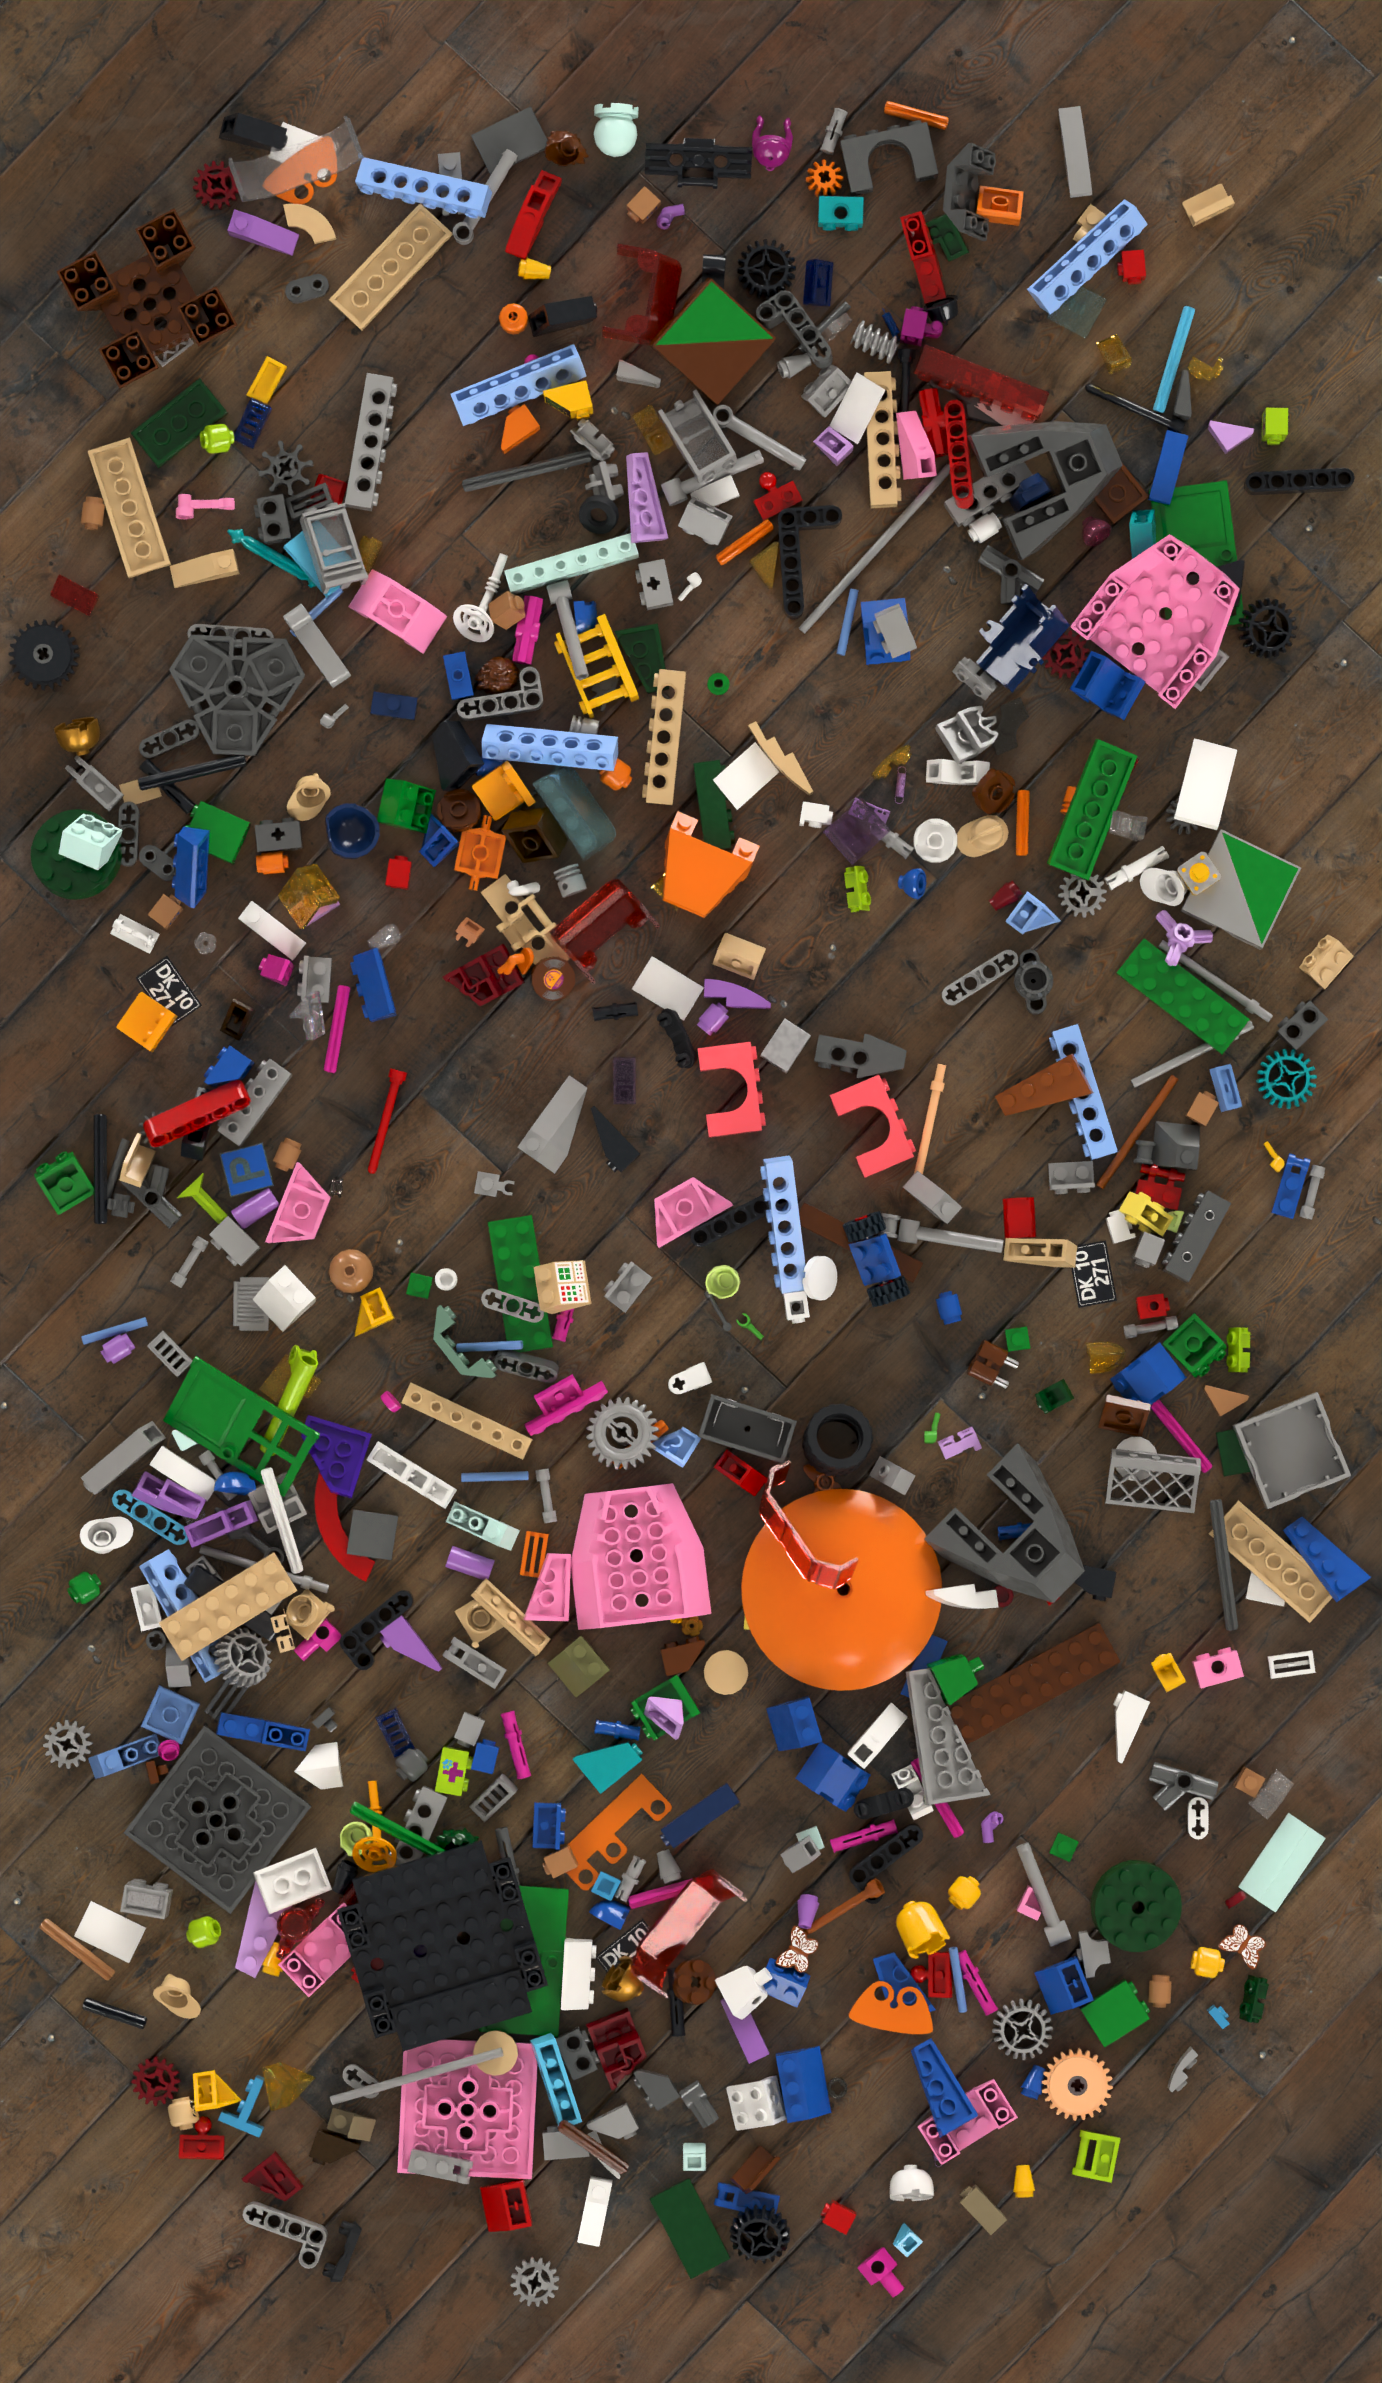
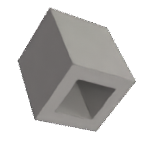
M464 1712L454 1738L458 1739L457 1743L467 1748L470 1745L475 1746L486 1720Z
M807 1836L790 1846L780 1855L785 1865L794 1873L814 1861L821 1853L811 1837Z

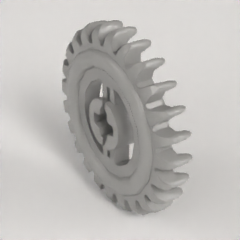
M618 1397L616 1404H614L610 1399L608 1407L601 1404L602 1411H594L597 1416L596 1418H589L593 1426L586 1428L592 1432L586 1436V1439L593 1441L588 1447L595 1448L592 1453L593 1456L600 1454L598 1459L600 1463L607 1459V1467H610L614 1462L616 1470L619 1469L620 1464L627 1470L628 1463H631L636 1468L637 1459L645 1463L643 1455L651 1457L648 1448L656 1449V1446L651 1441L659 1440L657 1436L653 1435L654 1432L659 1431V1428L652 1426L657 1420L655 1418L649 1419L653 1412H644L647 1406L643 1404L638 1407V1400L630 1404V1398L627 1397L624 1403H622L621 1398ZM621 1417L633 1420L638 1428L637 1439L634 1438V1432L628 1424L622 1422L616 1424L614 1420ZM613 1424L619 1431L626 1432L633 1442L626 1437L620 1436L619 1432L611 1425ZM609 1427L612 1430V1437L618 1444H630L631 1446L625 1449H617L611 1446L606 1437L607 1428Z

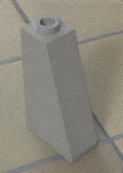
M153 1421L140 1427L81 1477L85 1488L89 1492H93L94 1495L101 1492L166 1439V1437Z

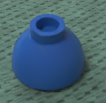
M921 868L908 871L904 876L901 875L899 877L898 887L903 889L909 897L920 899L926 888L925 872Z

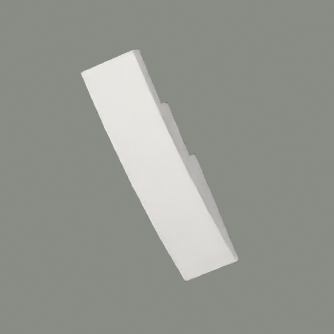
M379 1441L367 1458L368 1462L445 1509L457 1491L454 1487Z

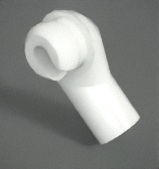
M514 880L507 884L508 893L512 896H527L540 891V885L537 882L519 886L518 881Z

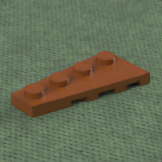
M1070 1054L996 1095L995 1098L1004 1115L1007 1116L1093 1094L1094 1092L1073 1054Z

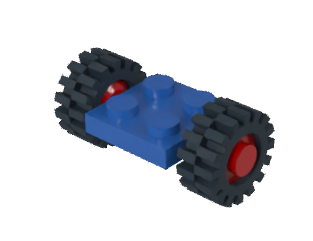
M881 1212L869 1213L844 1223L842 1226L848 1242H852L849 1244L864 1286L878 1283L867 1289L872 1307L888 1304L910 1294L905 1277L901 1276L887 1235L872 1236L886 1229Z

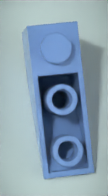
M155 1733L89 1757L88 1760L95 1779L158 1757L157 1749L160 1742Z

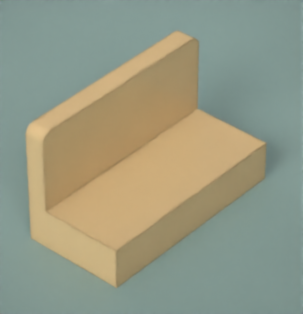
M1218 184L1182 203L1193 227L1233 208L1235 204L1232 196L1227 195L1222 184Z
M724 933L713 965L754 980L766 948Z
M139 1133L136 1134L123 1162L119 1179L137 1187H141L156 1153L155 1150L139 1145L142 1135Z

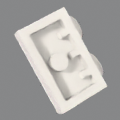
M777 2075L769 2076L757 2082L731 2085L726 2088L737 2131L771 2126L787 2119Z

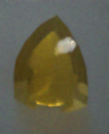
M363 535L358 549L365 570L369 575L383 543L380 540L370 539Z
M1111 1342L1086 1343L1087 1354L1090 1356V1364H1088L1090 1374L1104 1373L1115 1369L1124 1360L1126 1351L1123 1347Z

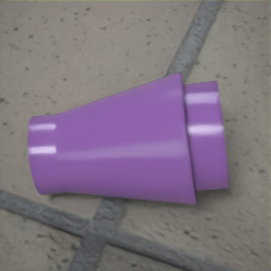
M802 1894L800 1899L797 1900L798 1927L811 1929L819 1906L818 1897Z

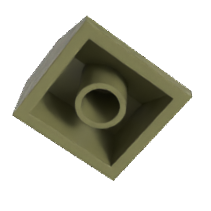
M582 1635L547 1663L575 1697H578L610 1670L608 1665Z

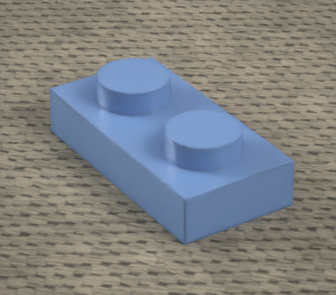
M1231 1064L1209 1069L1221 1112L1243 1107Z

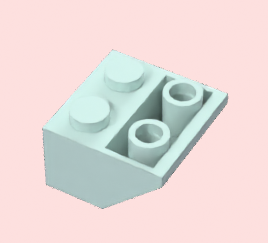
M83 813L63 830L58 854L99 870L108 862L123 830L111 823H105L95 819L92 815Z

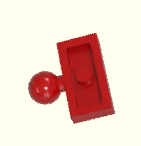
M764 472L760 476V486L768 490L769 493L753 502L763 521L781 512L783 509L803 501L793 481L776 488L777 479L773 473Z
M934 1952L928 1955V1970L922 1965H916L911 1969L910 1975L916 1983H922L928 1979V1997H952V1967L949 1952Z
M200 2116L199 2121L194 2123V2128L198 2135H180L179 2159L224 2160L225 2136L207 2135L212 2128V2122L208 2117Z

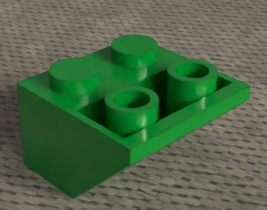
M386 778L377 821L392 827L427 833L436 790L404 780Z

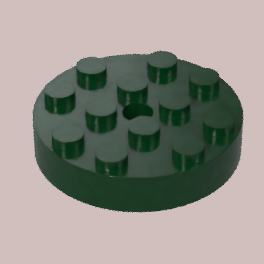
M75 809L58 813L40 827L33 839L31 846L33 869L41 883L50 892L59 897L73 900L92 897L106 889L115 879L120 869L122 849L119 840L108 862L99 870L58 854L63 830L83 813L108 823L103 817L91 811Z
M1130 1860L1111 1867L1100 1877L1092 1892L1090 1910L1096 1929L1112 1945L1129 1952H1143L1158 1947L1172 1935L1180 1920L1182 1901L1175 1881L1165 1871L1147 1861ZM1137 1901H1139L1138 1909L1140 1911H1138L1137 1909L1132 1910L1133 1904Z

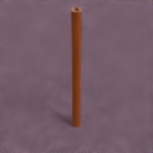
M1173 1075L1169 1077L1096 1185L1101 1189L1105 1188L1136 1143V1140H1138L1179 1080Z

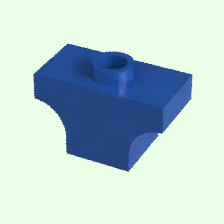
M465 651L444 655L443 659L452 700L474 696Z

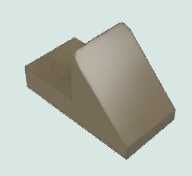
M333 2106L327 2129L347 2135V2138L370 2141L376 2119Z

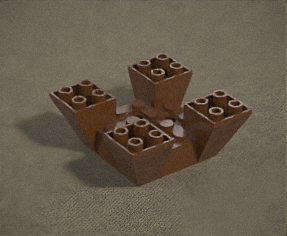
M175 208L135 229L148 255L109 275L95 250L56 271L77 311L103 310L118 339L98 350L119 389L158 369L159 367L154 359L155 356L191 337L194 338L199 347L238 326L217 286L196 297L181 268L196 247ZM138 283H146L144 290H135V286ZM169 291L176 292V296L172 300L165 299V295ZM149 302L156 303V307L153 310H146L145 307ZM130 312L137 313V317L133 321L126 320V316ZM165 321L167 326L164 329H156L158 322Z

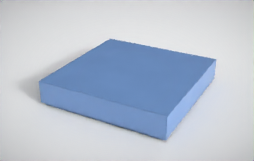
M159 1685L141 1727L170 1740H175L182 1745L200 1703Z

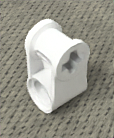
M702 1362L672 1376L669 1379L668 1387L674 1394H682L710 1384L712 1379L705 1362ZM675 1378H678L679 1381L683 1380L685 1383L680 1391L678 1388H673L672 1384L675 1383Z

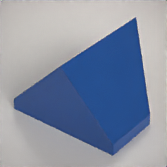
M431 814L427 833L424 835L422 848L419 852L435 867L459 845V842Z

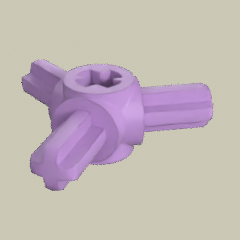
M1162 910L1156 916L1158 922L1168 932L1166 936L1168 938L1169 951L1165 962L1169 966H1176L1182 952H1185L1188 947H1193L1195 943H1211L1213 941L1211 930H1193L1187 924H1177L1166 910Z

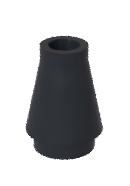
M342 1860L338 1864L332 1888L334 1892L341 1895L345 1894V1891L352 1883V1879L358 1874V1865L349 1860Z

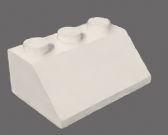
M565 1939L561 2010L588 2009L589 2004H593L594 1990H590V1981H595V1968H591V1959H596L597 1945H592L593 1940Z

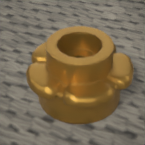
M698 1616L682 1620L681 1630L686 1636H698L700 1630L703 1629V1623L699 1620Z

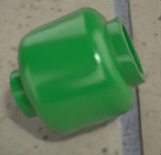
M83 1571L68 1583L69 1588H67V1592L76 1604L78 1602L87 1604L100 1595L99 1586L101 1582L96 1574L91 1575Z

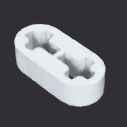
M1196 1796L1188 1802L1187 1829L1190 1836L1198 1840L1203 1839L1208 1834V1803L1204 1798ZM1197 1800L1200 1801V1804L1204 1805V1809H1200V1816H1196V1810L1192 1808V1805H1195ZM1196 1819H1200V1826L1204 1827V1831H1200V1835H1196V1832L1192 1831V1827H1196Z

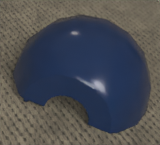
M345 803L334 807L326 815L325 826L328 843L335 855L344 859H357L367 855L376 846L380 836L379 824L376 817L366 808L356 804Z

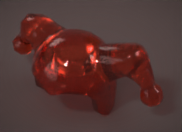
M316 1899L315 1903L309 1904L304 1909L299 1907L289 1908L280 1914L277 1920V1931L281 1937L278 1945L279 1951L276 1953V1957L279 1960H283L286 1957V1954L291 1951L295 1943L304 1940L309 1935L312 1921L319 1915L320 1908L325 1904L323 1899Z

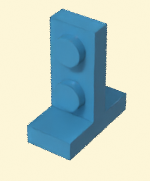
M259 2075L255 2077V2080L250 2078L245 2090L249 2092L246 2101L241 2100L236 2111L240 2113L239 2116L223 2109L218 2121L259 2138L264 2126L248 2120L265 2078Z

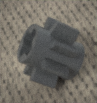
M114 1193L113 1199L108 1198L107 1209L112 1210L111 1216L128 1218V1212L134 1213L135 1202H130L131 1196Z

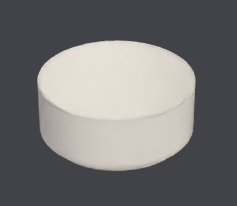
M449 1268L439 1270L435 1276V1283L441 1290H451L457 1284V1275Z

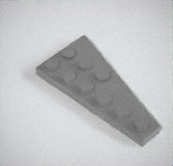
M930 1668L907 1671L906 1678L925 1805L990 1795L981 1780L982 1776L979 1770L975 1768L970 1751L957 1725L954 1724L950 1716L951 1712L940 1695L941 1691Z

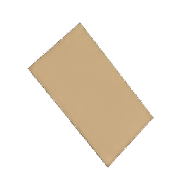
M138 780L119 785L121 793L124 795V803L133 802L139 804L162 797L159 787L140 790Z

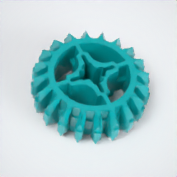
M1286 1049L1282 1050V1056L1279 1055L1278 1051H1274L1275 1059L1268 1055L1266 1059L1269 1064L1265 1062L1260 1063L1261 1067L1265 1068V1071H1257V1074L1263 1075V1078L1257 1079L1256 1083L1264 1084V1086L1258 1088V1091L1266 1090L1267 1093L1262 1098L1266 1099L1271 1096L1272 1099L1269 1104L1273 1105L1277 1100V1108H1282L1283 1102H1286V1109L1291 1108V1102L1294 1103L1295 1107H1299L1298 1099L1305 1103L1307 1099L1304 1094L1308 1096L1313 1095L1312 1091L1308 1090V1087H1316V1084L1311 1083L1310 1080L1316 1079L1317 1075L1309 1074V1072L1315 1070V1067L1307 1068L1306 1066L1311 1060L1308 1058L1302 1062L1303 1053H1300L1297 1058L1294 1057L1296 1053L1294 1049L1291 1050L1290 1056H1287ZM1283 1061H1291L1297 1064L1301 1070L1289 1071ZM1277 1064L1278 1078L1269 1082V1072ZM1283 1073H1285L1287 1076H1293L1295 1074L1297 1075L1289 1081L1291 1082L1290 1085H1288L1286 1082H1280L1278 1084L1276 1083L1284 1077L1282 1076ZM1304 1076L1303 1088L1296 1094L1294 1082L1297 1078ZM1282 1086L1289 1093L1290 1097H1282L1276 1094L1272 1088Z

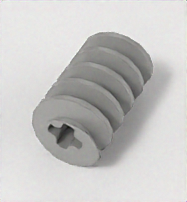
M862 320L850 344L855 341L854 347L856 349L863 345L862 351L864 353L871 348V356L879 352L878 359L882 360L887 356L886 362L890 364L899 346L896 343L897 336L888 340L889 332L880 336V328L872 332L873 325L870 324L865 329V321Z

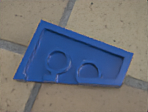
M895 1952L873 1958L879 1980L887 1982L894 1990V1999L890 2003L891 2008H897V1995L902 1988L915 1987L924 1996L929 2012L936 2010ZM881 1986L885 1999H887L889 1995L888 1989ZM908 1991L903 1995L902 2000L905 2005L912 2006L916 2003L917 1997L914 1992Z

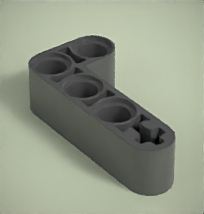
M787 290L781 291L758 306L756 310L758 322L766 329H771L784 321L818 368H827L832 364L833 355L830 346L791 292ZM783 301L791 302V304L787 307H782L780 305ZM765 313L773 314L769 319L762 318ZM796 318L803 319L800 324L792 323ZM808 335L815 336L813 341H805ZM818 348L823 355H826L824 358L818 355Z

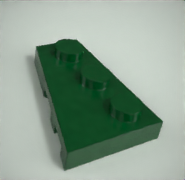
M658 623L614 631L647 694L657 692V687H653L654 674H659V669L666 670ZM669 686L664 687L662 691L669 690Z

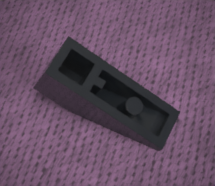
M198 1087L195 1098L212 1090ZM213 1123L183 1136L181 1156L203 1161Z
M593 1106L591 1111L605 1156L608 1159L606 1164L614 1172L619 1170L622 1173L640 1156V1153Z
M1083 1565L1085 1571L1075 1583L1087 1593L1092 1594V1599L1106 1601V1597L1112 1598L1117 1572Z

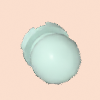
M611 103V108H603V104L595 105L594 116L599 117L600 120L595 125L594 139L597 147L604 154L618 157L624 156L632 150L637 139V128L632 119L638 118L639 107L632 109L633 105Z

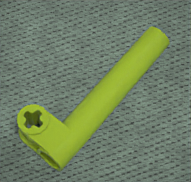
M297 1345L292 1347L289 1355L291 1377L277 1406L292 1417H294L318 1366L317 1352L315 1350L310 1352L300 1349ZM273 1415L264 1436L266 1439L272 1441L282 1420ZM287 1427L285 1433L283 1434V1436H282V1438H281V1440H280L278 1446H280V1444H281V1442H282V1440H283V1438H284V1436H285V1434H286V1432H287V1430H288V1427ZM260 1445V1450L265 1453L267 1448Z

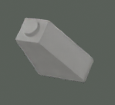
M916 1171L903 1186L930 1213L946 1224L962 1208L946 1192L919 1171Z

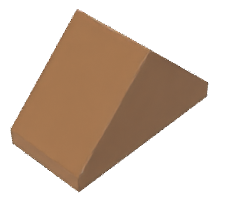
M1203 1385V1391L1218 1416H1222L1246 1402L1249 1397L1248 1395Z

